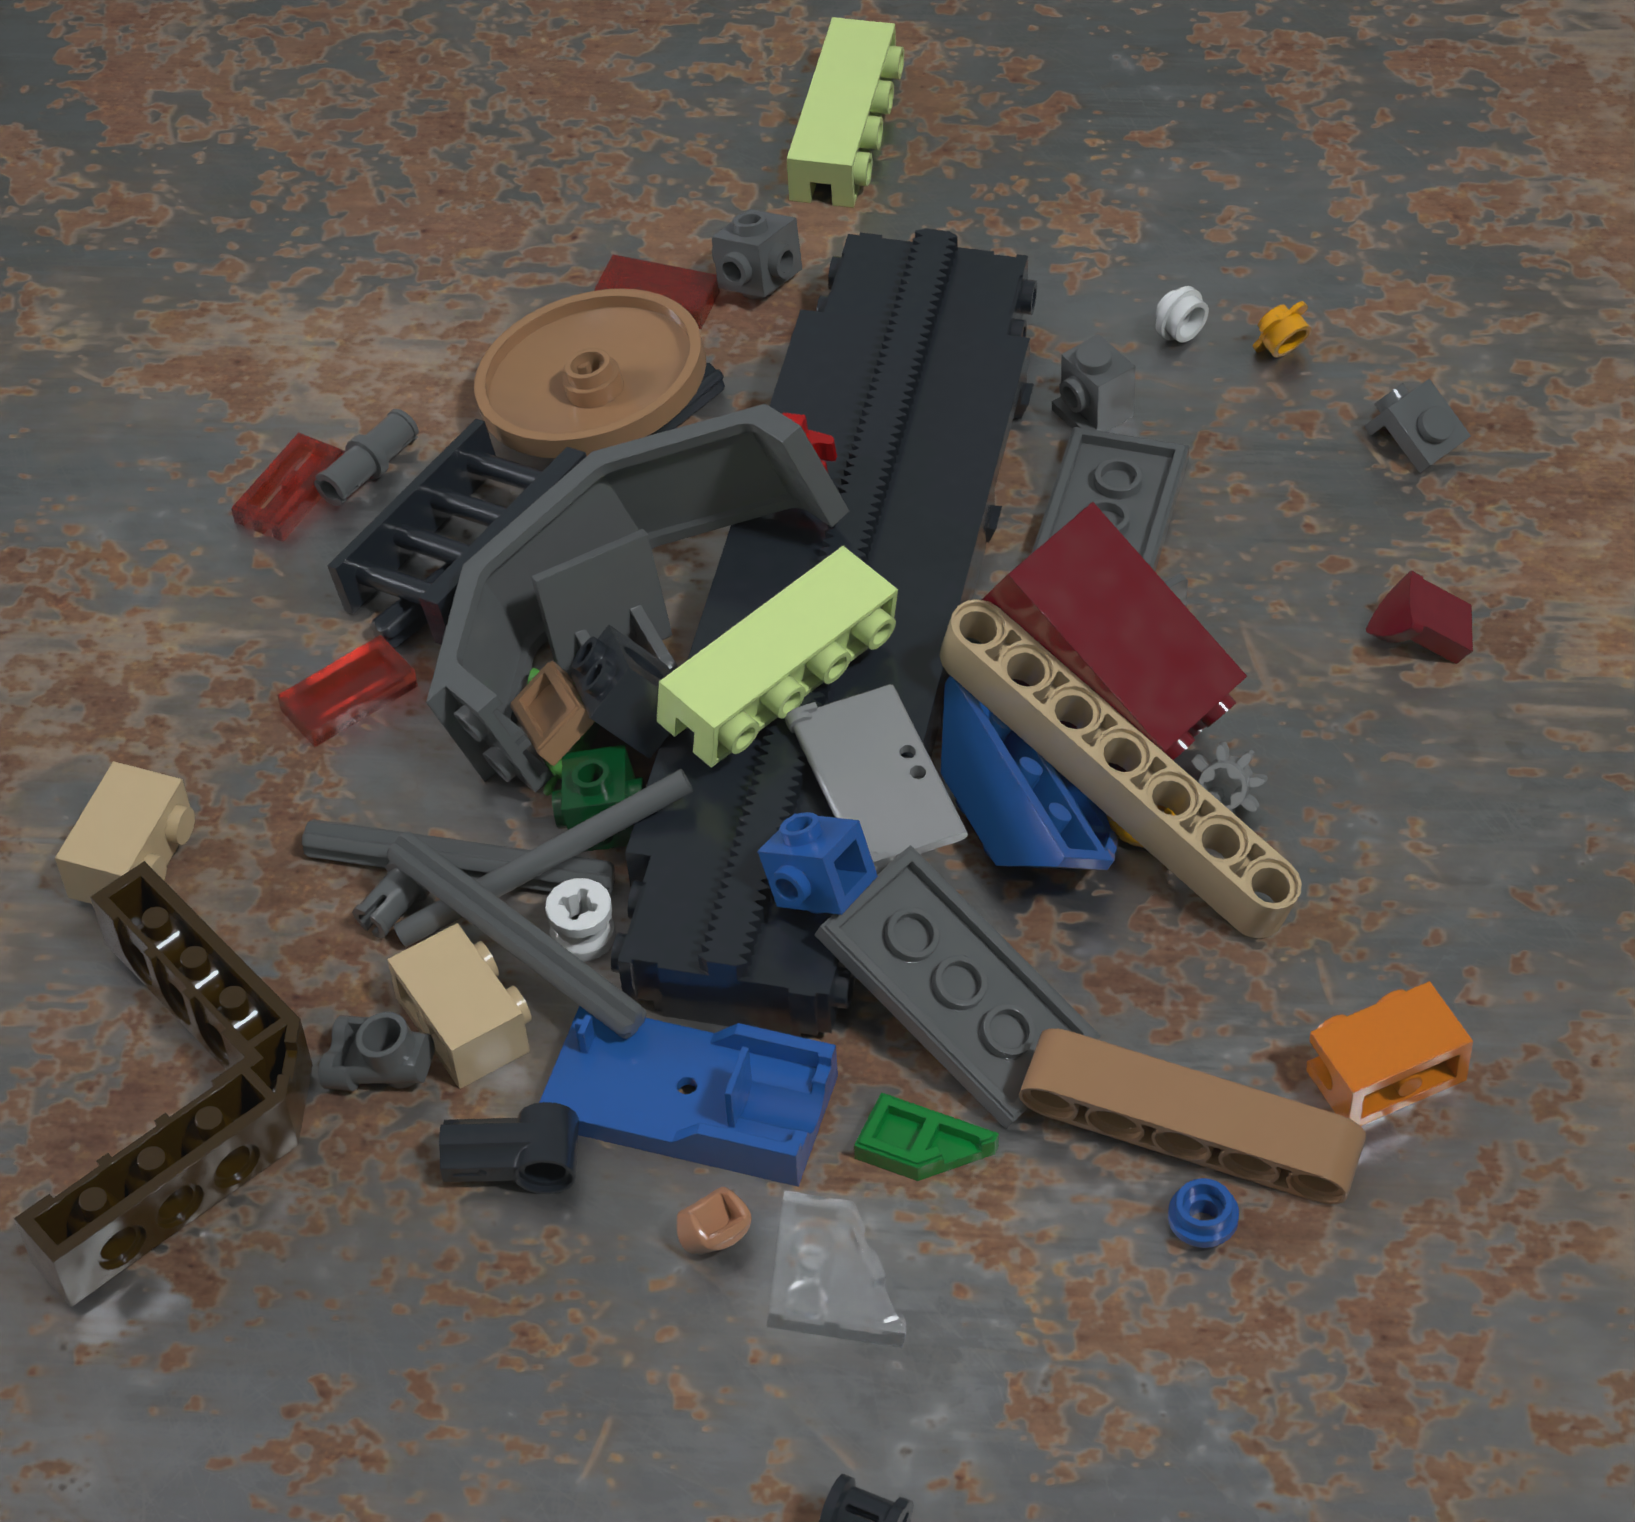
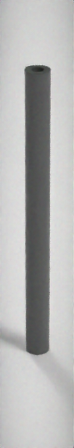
M679 769L475 881L499 898L693 792L692 786L683 770ZM438 900L394 924V929L402 944L408 947L462 918V916L443 901Z

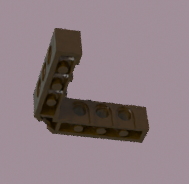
M145 861L90 897L105 944L226 1071L211 1080L213 1087L170 1117L167 1113L154 1120L156 1127L113 1157L109 1153L97 1160V1168L54 1198L50 1194L46 1195L14 1218L32 1264L70 1307L77 1304L297 1147L313 1064L301 1019Z

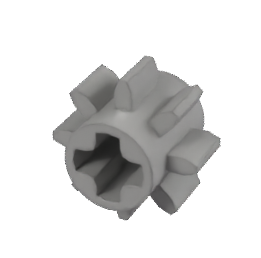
M1226 741L1220 742L1216 750L1217 759L1212 763L1205 756L1199 754L1192 760L1195 768L1202 772L1200 779L1195 780L1233 814H1236L1235 808L1240 804L1248 811L1255 812L1260 804L1249 792L1252 787H1259L1265 784L1268 778L1264 774H1252L1248 764L1253 759V750L1245 752L1241 758L1229 755V747ZM1221 768H1227L1229 778L1241 780L1242 785L1235 789L1231 794V798H1225L1221 787L1211 786L1210 781L1216 778Z

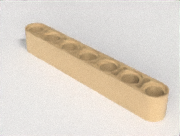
M979 599L968 600L958 605L952 613L940 650L941 663L948 674L1234 928L1246 936L1258 939L1270 937L1277 933L1301 894V879L1292 864L999 607L991 602ZM969 637L976 639L982 644L971 643L965 638ZM1012 679L1022 680L1030 686L1019 685ZM1060 721L1070 722L1078 729L1068 728L1061 724ZM1108 763L1118 764L1126 772L1117 771L1110 767ZM1156 805L1167 807L1175 815L1165 814ZM1205 848L1219 852L1225 859L1213 857ZM1254 892L1266 894L1274 903L1263 901Z

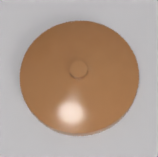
M637 289L596 290L566 297L543 306L526 315L504 331L493 342L480 361L474 380V393L481 416L488 430L498 441L507 447L527 455L542 458H556L566 447L586 452L588 456L596 450L646 437L678 415L691 401L702 383L706 369V352L695 319L682 305L657 293Z

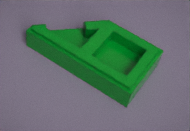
M881 1092L854 1144V1157L859 1161L920 1181L995 1155L999 1147V1133Z

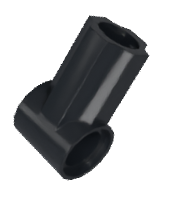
M541 1102L524 1107L519 1112L518 1118L444 1120L443 1125H440L439 1134L443 1182L515 1180L517 1185L523 1189L538 1194H554L568 1190L575 1184L579 1117L568 1106L559 1103Z

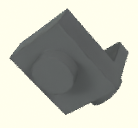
M1430 379L1409 392L1404 383L1393 389L1374 404L1380 414L1364 426L1370 436L1385 426L1419 473L1471 437Z

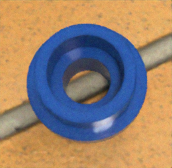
M1200 1178L1187 1182L1173 1195L1168 1208V1221L1173 1233L1183 1242L1201 1248L1214 1247L1226 1242L1235 1233L1239 1221V1208L1235 1198L1223 1184L1212 1179ZM1198 1213H1207L1214 1219L1198 1220L1192 1216Z

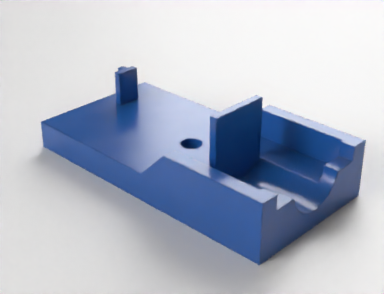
M579 1005L539 1103H559L574 1110L579 1117V1136L799 1187L838 1078L836 1045L740 1023L712 1033L650 1018L645 1019V1022L639 1027L635 1035L625 1039ZM684 1085H692L696 1088L690 1094H682L678 1091Z

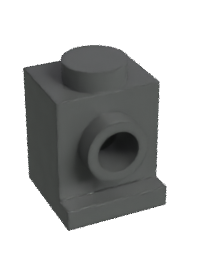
M1101 335L1093 336L1061 354V382L1059 384L1061 396L1052 401V411L1072 429L1073 427L1103 432L1113 429L1134 417L1136 366Z

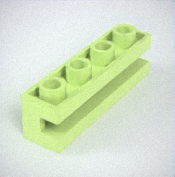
M832 17L787 156L789 201L811 203L816 184L822 183L831 184L832 205L854 208L860 186L869 185L873 164L872 153L870 152L871 149H880L883 137V118L881 116L882 114L891 113L894 98V83L892 79H901L904 66V47L896 46L894 23Z
M844 546L840 547L660 680L657 722L674 737L687 727L694 732L693 753L711 768L731 752L733 754L741 753L754 741L758 732L777 717L785 718L788 712L799 707L804 697L823 682L830 684L836 681L845 672L849 663L868 648L871 650L877 649L888 640L896 625L894 616L898 589Z

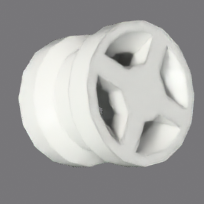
M586 878L567 880L553 888L547 897L545 907L550 924V937L583 962L597 959L608 952L614 943L616 933L611 915L612 903L608 890L599 882ZM579 915L577 920L571 919L573 916Z

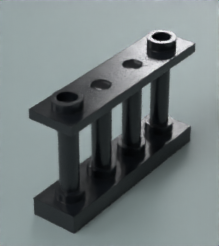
M475 419L327 565L344 611L354 614L376 590L422 605L434 641L442 645L463 564L586 458V452L566 447L543 471L497 457L485 421ZM487 479L524 490L507 508L471 496ZM451 515L487 526L485 531L471 545L434 533ZM414 552L451 564L433 583L396 571Z

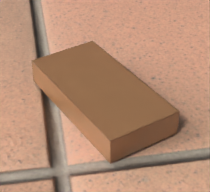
M554 661L548 662L515 697L510 705L537 753L553 766L595 723V721L589 718L576 685L569 674Z

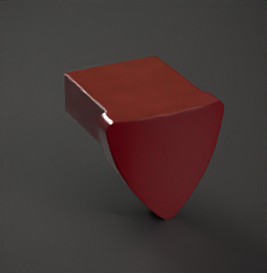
M1411 570L1382 600L1366 627V632L1389 643L1405 642L1410 639L1457 664L1473 652L1472 605L1423 579L1422 575Z

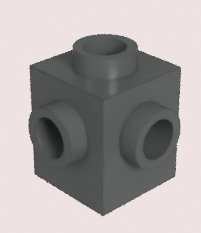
M749 209L745 213L735 216L730 224L711 237L713 245L712 258L716 267L718 288L740 292L744 297L751 299L765 298L772 295L775 289L802 270L796 217Z

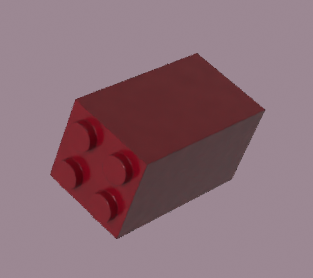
M1091 502L1008 573L982 599L999 607L1172 760L1183 753L1195 741L1194 737L1205 727H1210L1237 703L1229 693L1247 677L1242 669L1094 502ZM1014 679L1019 685L1030 686L1022 680ZM1060 721L1061 724L1068 728L1078 729L1070 722ZM1108 763V765L1113 769L1121 772H1126V770L1118 764Z

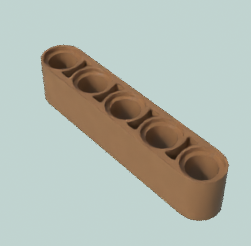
M1047 1029L1042 1031L1019 1092L1020 1100L1028 1108L1046 1117L1324 1204H1339L1348 1198L1366 1140V1133L1359 1124L1339 1114L1063 1029Z

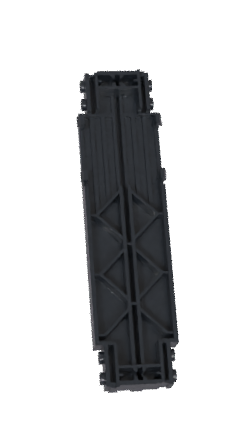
M928 228L915 230L913 242L886 239L882 235L860 232L859 235L848 234L842 251V257L833 256L831 259L828 274V288L831 290L829 295H820L816 311L800 309L769 405L781 414L806 415L809 430L834 437L837 458L836 461H826L827 470L849 512L833 527L800 508H790L731 525L687 660L840 547L844 546L898 589L894 616L896 625L891 636L883 645L874 650L870 648L865 650L849 663L845 672L836 681L830 684L823 682L804 697L800 706L815 702L818 708L886 685H894L931 759L944 710L945 682L950 676L941 663V645L952 613L958 605L973 599L986 549V542H990L996 531L1002 506H995V486L1013 418H1022L1029 405L1034 386L1033 383H1027V371L1030 363V338L1026 337L1027 321L1022 320L1024 314L1033 315L1037 297V281L1028 279L1027 255L1017 254L1016 257L994 255V251L958 247V236L950 231ZM777 717L758 732L754 741L744 751L738 754L731 752L712 768L693 753L694 732L687 727L675 737L670 733L658 749L646 787L682 769L692 786L693 792L634 824L625 852L630 882L627 914L631 923L627 934L618 932L615 937L611 952V971L620 974L621 988L625 994L636 1002L637 998L654 1001L655 1011L663 1012L665 1017L727 1027L740 1023L802 1038L804 1034L818 1035V1032L832 1034L838 1008L849 1009L855 985V976L815 936L819 927L833 914H816L807 910L777 907L758 854V850L779 830L780 825L794 813L810 812L817 816L835 818L795 733L790 732L785 718ZM909 752L901 754L902 757H914V755Z

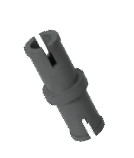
M393 409L387 414V417L366 435L359 434L354 436L347 442L345 453L327 469L316 475L314 485L320 496L331 505L340 506L368 479L375 480L380 478L388 470L389 461L409 443L414 442L418 438L416 435L419 433V429L413 418L403 410Z

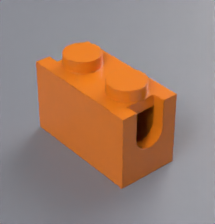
M1428 981L1407 991L1403 989L1392 991L1383 996L1376 1004L1351 1015H1336L1324 1021L1316 1030L1310 1032L1309 1042L1319 1056L1307 1061L1306 1071L1335 1114L1349 1118L1363 1126L1466 1081L1473 1040L1432 983Z

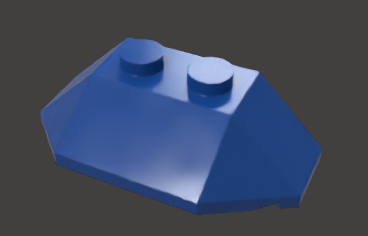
M950 675L945 682L941 775L956 798L957 806L966 815L983 843L986 854L993 860L996 866L1108 870L1115 860L1114 854L1117 849L1119 836L1111 829L1104 811Z

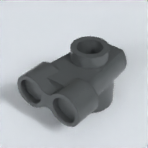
M382 1012L371 1017L340 1015L333 1024L330 1050L323 1054L319 1063L318 1077L320 1085L324 1089L354 1091L360 1084L387 1083L393 1088L403 1089L414 1083H424L435 1053L434 1040L430 1034L411 1031L404 1018L394 1012Z

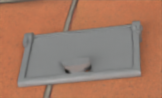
M886 685L818 708L816 703L813 702L792 709L787 713L785 722L790 732L795 733L835 818L860 821L877 874L910 845L921 854L961 841L968 836L894 685ZM909 752L912 753L914 757H902L901 754Z

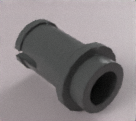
M391 861L386 865L387 875L352 911L354 918L365 930L368 931L375 924L376 927L372 933L381 939L389 934V930L417 899L425 900L430 895L427 889L396 867Z

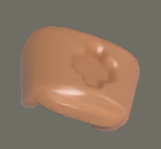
M720 1187L678 1212L677 1236L685 1251L692 1254H703L726 1249L741 1240L748 1232L752 1221L751 1213L742 1199L727 1187Z

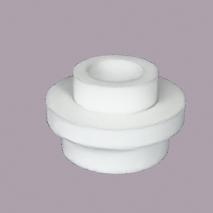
M1183 286L1168 292L1156 308V332L1166 340L1176 339L1181 343L1194 338L1203 328L1209 313L1208 305L1202 301L1201 293L1192 286Z

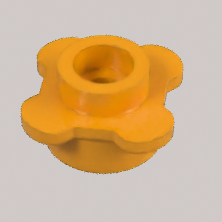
M1300 301L1290 309L1282 304L1267 312L1258 323L1261 333L1258 340L1253 344V349L1257 353L1268 349L1275 358L1282 357L1296 349L1311 332V327L1302 317L1308 309L1307 304L1304 301Z

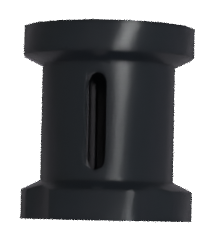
M841 1474L836 1479L826 1498L819 1522H911L914 1505L912 1500L904 1497H899L894 1502L856 1487L854 1477Z

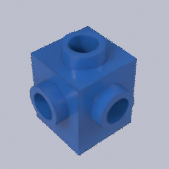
M810 812L794 813L780 825L779 830L758 850L777 907L807 910L816 914L831 913L842 915L878 877L859 820L817 816Z

